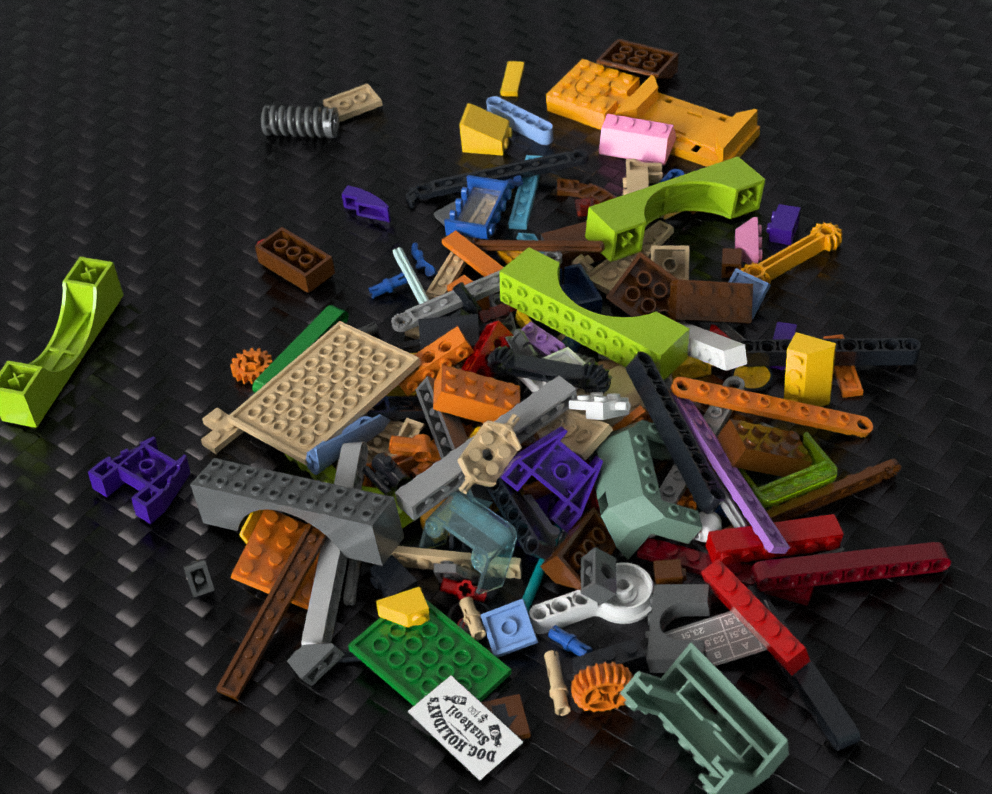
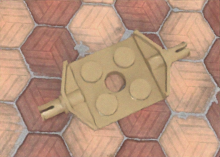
M512 414L505 424L487 420L460 455L458 463L465 475L464 479H466L461 487H459L460 491L463 490L462 493L467 494L474 484L489 487L496 485L497 479L517 451L522 448L513 431L514 426L520 420L519 417H516L517 415ZM483 450L491 452V461L483 458Z

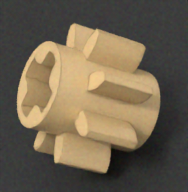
M580 254L571 262L572 265L581 263L586 273L594 268L591 265L594 261L589 255L584 257Z

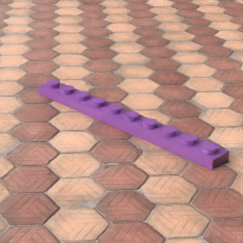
M671 392L670 394L701 448L702 453L707 457L711 467L720 477L722 484L726 486L732 495V499L741 509L743 516L747 518L753 527V531L764 544V548L769 553L785 554L790 548L739 470L732 467L720 442L693 401L686 398H677Z

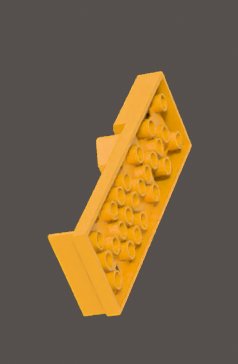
M584 59L572 68L546 94L547 111L600 130L607 114L671 124L674 126L676 139L670 154L706 167L737 156L741 157L760 135V126H757L758 110L756 109L738 112L733 117L659 93L655 76L653 75L640 86V78ZM696 145L701 147L697 152L693 151Z

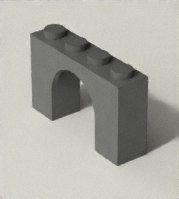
M709 584L655 585L654 594L650 595L652 612H648L650 631H646L645 636L648 648L644 649L646 664H648L650 673H666L690 643L707 658L704 640H675L666 636L664 630L670 622L680 617L710 616L712 597Z

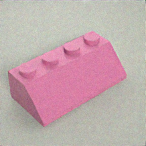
M607 114L601 128L599 154L624 159L635 158L641 162L662 163L665 166L676 139L674 126Z

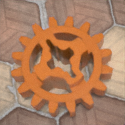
M251 348L249 352L243 350V354L237 353V358H232L233 363L230 364L232 375L236 377L237 381L242 380L243 384L250 381L253 384L273 361L271 354L268 355L266 350L261 352V348H258L257 351Z

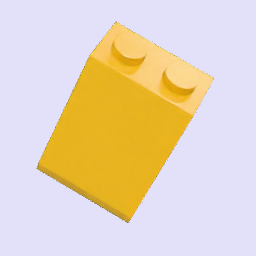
M467 103L460 122L462 152L503 156L505 149L508 148V139L512 137V128L509 126V120Z

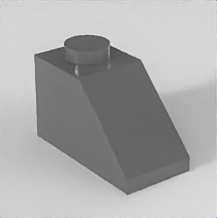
M204 558L183 565L193 597L214 591Z
M332 643L303 645L293 653L287 662L303 681L313 686L345 653Z

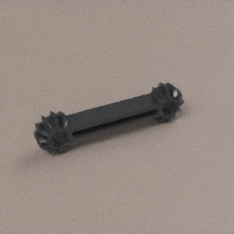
M506 345L495 348L487 358V366L491 368L490 372H494L496 378L500 376L503 381L505 379L511 380L516 376L549 382L557 376H561L575 388L583 389L585 394L592 392H603L604 394L612 384V376L608 374L609 370L604 369L603 364L598 365L596 361L577 365L515 354L513 349L509 350Z

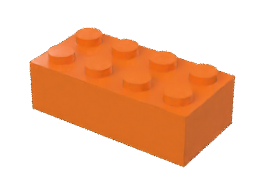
M441 365L434 381L433 410L485 423L487 420L496 421L501 415L506 414L515 405L520 403V386L456 369L455 367Z

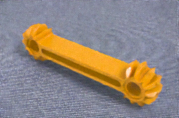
M823 221L822 224H816L808 236L758 264L753 262L751 265L745 264L741 271L770 284L774 278L821 251L827 250L830 252L831 249L836 250L842 243V229L838 228V225H832V222L826 224Z

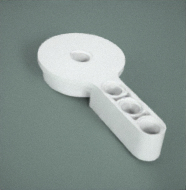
M616 563L617 592L613 598H610L601 605L582 595L581 590H577L534 605L529 612L530 619L537 634L549 632L550 629H553L554 625L561 628L593 616H599L607 621L618 624L638 622L647 617L648 612H652L650 595L654 594L655 584L650 575L640 566L631 563Z

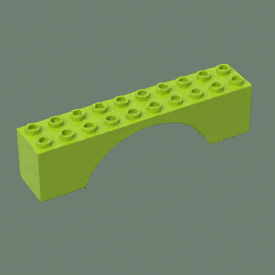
M737 156L590 206L588 209L585 238L588 241H603L605 250L601 253L610 262L641 252L645 227L663 215L680 211H703L733 219L758 210L765 179Z
M530 247L499 271L500 301L624 367L629 364L638 352H645L653 360L664 381L687 359L690 328L658 312L637 317H612L582 308L574 303L560 287V263Z
M85 257L78 258L63 280L61 311L57 326L47 347L34 361L28 364L7 361L0 371V417L2 421L38 427L123 297L113 262Z

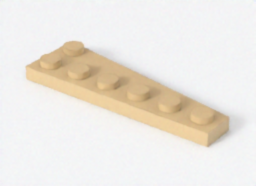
M659 220L644 232L641 253L649 258L651 256V246H661L674 233L673 226ZM639 252L613 262L606 259L588 272L587 275L596 289L608 295Z

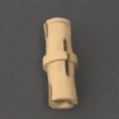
M464 597L459 602L464 615V623L469 627L472 638L481 640L486 636L481 623V614L476 610L473 599Z

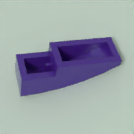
M347 185L342 193L344 208L356 210L357 216L390 222L389 206L384 201L365 190Z

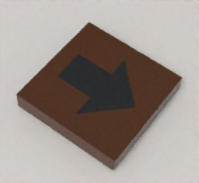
M520 694L481 702L520 740L531 737Z

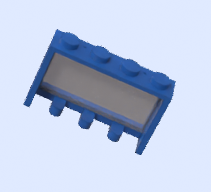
M467 175V187H462L461 189L462 199H456V210H450V219L444 220L446 236L456 230L462 236L489 240L490 235L494 234L496 223L500 221L502 211H505L507 200L511 198L512 191L509 189V181Z

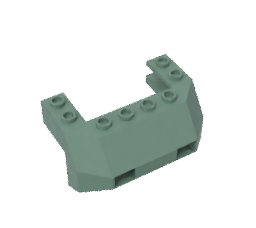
M641 420L611 432L606 440L589 457L590 462L595 456L603 461L594 483L600 513L616 547L627 559L635 553L651 534L688 544L703 528L697 510L662 501L652 458L663 461L664 459L670 460L672 457L654 423Z
M692 643L686 647L662 678L638 671L620 692L626 699L625 704L631 710H639L646 715L650 713L659 716L664 722V728L672 734L675 733L679 738V744L686 750H691L695 755L693 757L694 760L710 771L709 775L701 774L698 777L704 783L703 788L709 794H746L769 778L788 756V740ZM704 696L718 710L716 714L702 701Z

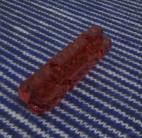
M502 303L489 308L488 311L486 309L480 311L479 317L482 322H487L490 318L495 319L507 314L508 311L511 313L517 309Z

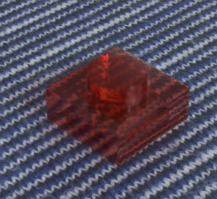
M593 198L575 200L577 217L588 216L589 207L594 205Z

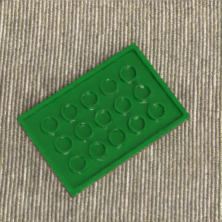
M427 600L430 620L422 625L406 627L380 617L348 645L349 651L413 706L450 676L457 680L479 702H482L511 675V669Z

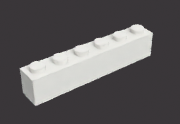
M683 321L678 322L690 328L688 356L725 371L747 364L745 344Z

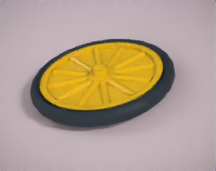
M768 366L736 367L732 369L730 376L742 378L745 383V391L750 392L763 391L773 381V373Z

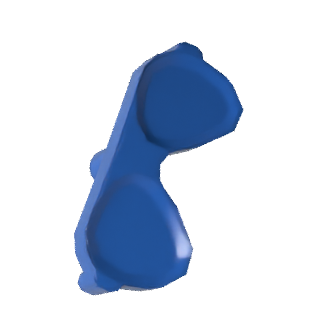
M413 242L411 248L412 256L415 260H424L422 250H418V243Z
M423 259L417 260L416 268L418 270L425 268V274L428 277L437 275L436 269Z

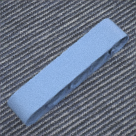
M493 96L487 99V111L509 120V126L512 130L542 145H548L553 142V126L550 122L500 97Z

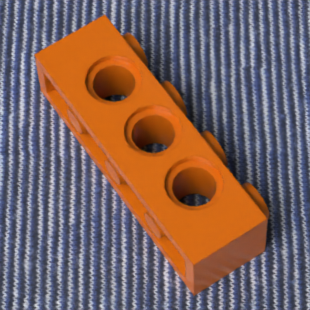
M455 327L414 354L420 358L421 365L398 384L407 396L415 392V389L427 376L435 379L441 365L453 367L474 353L470 343L459 327Z

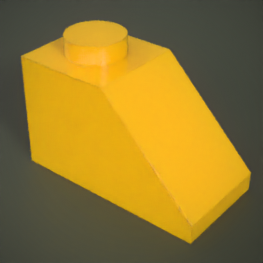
M420 587L376 601L379 617L397 624L411 627L422 625L430 620L429 607Z

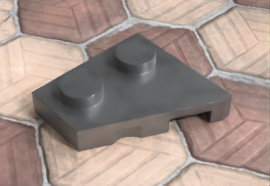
M444 560L440 563H434V574L439 583H442L443 578H448L455 581L469 580L472 581V584L482 585V575L454 564L452 561Z

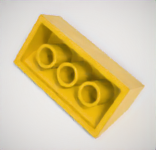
M795 333L787 348L784 399L819 407L830 403L836 343Z

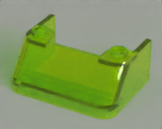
M808 432L803 434V446L807 449L813 461L810 467L761 487H757L743 469L737 468L764 509L836 480V465Z

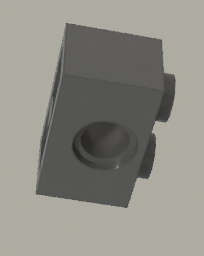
M595 547L581 558L582 595L601 605L616 595L617 570L615 557Z

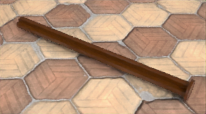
M475 238L472 241L482 251H525L528 247L538 252H603L605 250L603 241L480 240L479 238Z

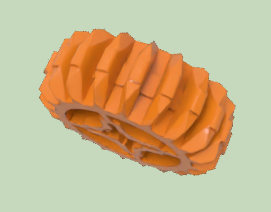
M605 661L603 664L596 663L592 667L587 666L586 670H579V674L574 675V680L571 681L572 697L578 707L583 708L584 711L592 710L595 712L611 710L613 708L618 709L620 705H626V699L620 692L633 678L632 673L628 667H624L623 664L616 665L615 662L607 664Z

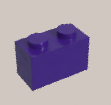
M782 204L778 205L777 210L772 212V223L769 222L767 226L769 242L786 245L792 244L800 222L801 208Z

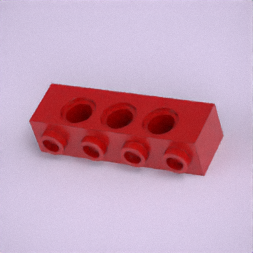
M499 320L487 324L473 348L474 353L468 356L461 370L493 378L495 373L490 372L491 368L487 366V358L498 346L504 347L506 345L509 349L510 346L505 337L514 335Z

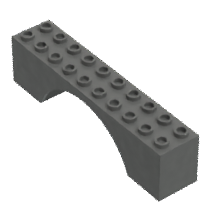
M216 458L190 484L203 523L238 531L244 525L251 512L258 510L282 511L316 527L340 549L345 557L381 566L384 565L404 538L395 498L391 496Z

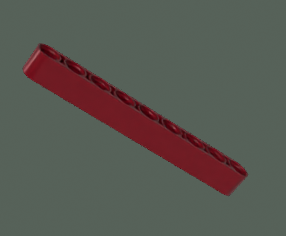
M930 542L759 561L752 566L751 572L760 591H774L942 572L950 567L951 560L942 543Z

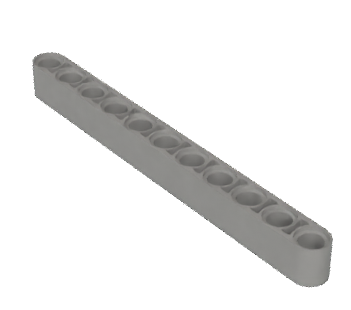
M365 442L342 444L334 481L335 485L358 490L362 489L364 478L362 470L366 467L368 458V447ZM328 537L319 553L302 635V646L331 644L348 558L343 555L340 549Z

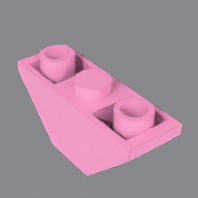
M753 217L735 229V249H742L741 260L749 265L752 262L758 264V261H762V250H759V248H762V237H758L761 236L762 226L758 225V217Z

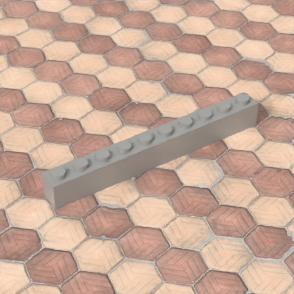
M557 376L541 389L533 392L527 399L515 405L506 414L501 415L494 422L505 424L512 414L517 415L516 417H519L520 420L514 426L513 431L521 444L569 409V400L577 399L576 388L561 376ZM473 437L467 439L461 446L452 450L447 456L435 462L430 468L418 474L413 480L401 486L395 492L398 507L414 521L458 490L466 480L458 463V458ZM483 450V458L491 461V452Z

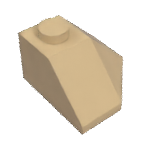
M651 246L652 261L678 280H689V246Z

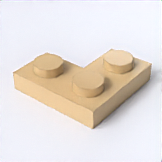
M215 408L202 419L204 425L212 429V431L201 439V443L215 454L244 432L229 423L227 419L229 415L219 408Z

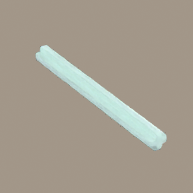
M402 248L394 249L393 254L419 304L429 301Z

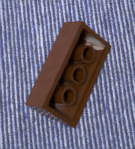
M594 507L582 514L573 527L563 535L554 547L550 557L545 559L540 566L554 583L581 590V558L595 547L609 555L616 549V545L601 515Z

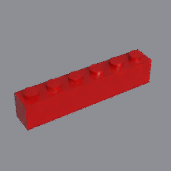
M835 514L774 522L790 547L785 554L769 553L764 548V544L758 535L753 531L752 526L709 531L706 548L712 563L719 559L724 565L834 550L840 548L843 531Z
M719 559L701 572L705 583L709 584L710 590L791 675L810 662L806 648Z

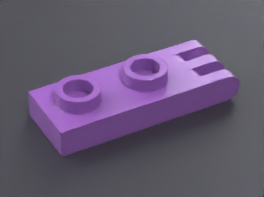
M531 321L521 329L529 340L527 345L531 344L534 350L544 357L559 351L558 348L560 350L566 348L561 341Z

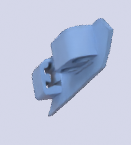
M381 414L373 418L368 416L360 417L346 427L342 434L326 442L322 441L308 451L306 456L308 469L313 474L318 475L339 459L343 443H367L381 433L391 420Z

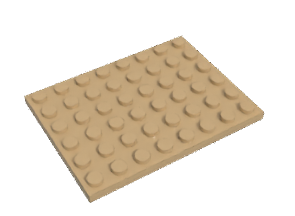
M339 321L233 411L227 419L232 425L307 465L306 456L308 451L322 441L326 442L342 434L346 427L365 415L421 365V361L415 355Z

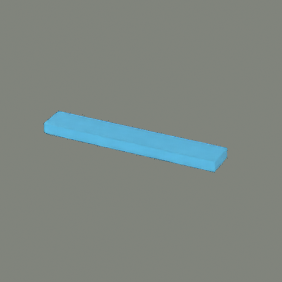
M526 155L525 160H530L543 156ZM540 175L522 178L523 185L517 189L508 223L509 229L527 230Z

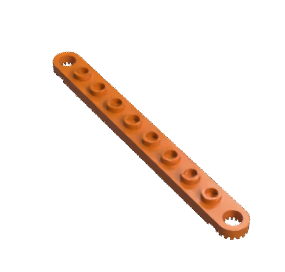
M686 377L675 378L670 388L671 392L674 393L673 395H676L677 398L680 397V399L686 398L698 403L846 435L853 434L858 437L860 436V438H865L873 430L872 422L864 416ZM682 384L687 390H680L677 385ZM858 423L864 424L863 426H865L866 430L861 429Z

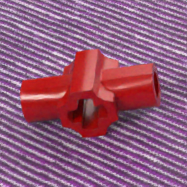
M443 578L440 591L453 594L458 600L470 597L473 600L484 602L487 594V589L474 586L472 581L469 580L455 581ZM465 585L468 593L462 596V591L459 590V587Z

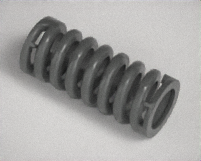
M266 104L261 115L262 131L264 135L274 134L279 136L283 134L284 136H289L291 134L292 136H298L300 134L302 137L309 135L310 137L318 136L320 138L326 135L328 138H336L339 131V112L336 107L332 109L324 107L321 113L320 107H315L313 111L310 106L305 108V112L302 106H298L295 111L292 105L288 109L281 105L278 110L276 105L270 106ZM267 111L269 113V124L266 123Z

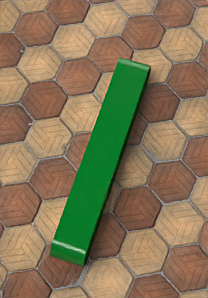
M333 305L327 306L254 381L252 391L256 393L339 321L346 324L349 317L348 312Z

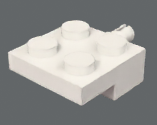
M592 392L590 395H578L577 399L569 400V409L586 410V419L606 420L629 414L631 408L629 397H620L619 393H610L607 396H603V392Z

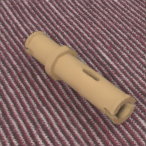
M551 650L544 654L551 686L549 692L550 697L554 701L555 713L559 715L560 711V716H563L570 712L567 699L568 688L564 685L559 653L555 651L554 655V650Z

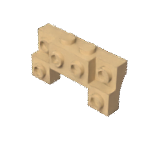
M635 158L626 159V177H623V188L627 189H623V195L649 187L648 183H659L662 180V163H646Z

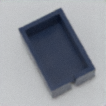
M581 263L564 267V284H562V269L560 268V287L563 292L582 308L601 314L602 297Z

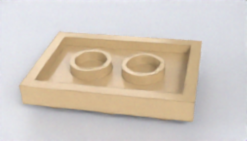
M368 83L323 100L324 107L329 109L336 107L338 109L339 122L383 106L382 100Z

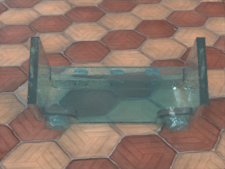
M457 491L452 493L427 518L419 548L431 549L446 544L449 532L472 548L471 563L481 573L476 593L480 595L503 586L516 544L517 532L513 525L472 496L462 493L463 491Z

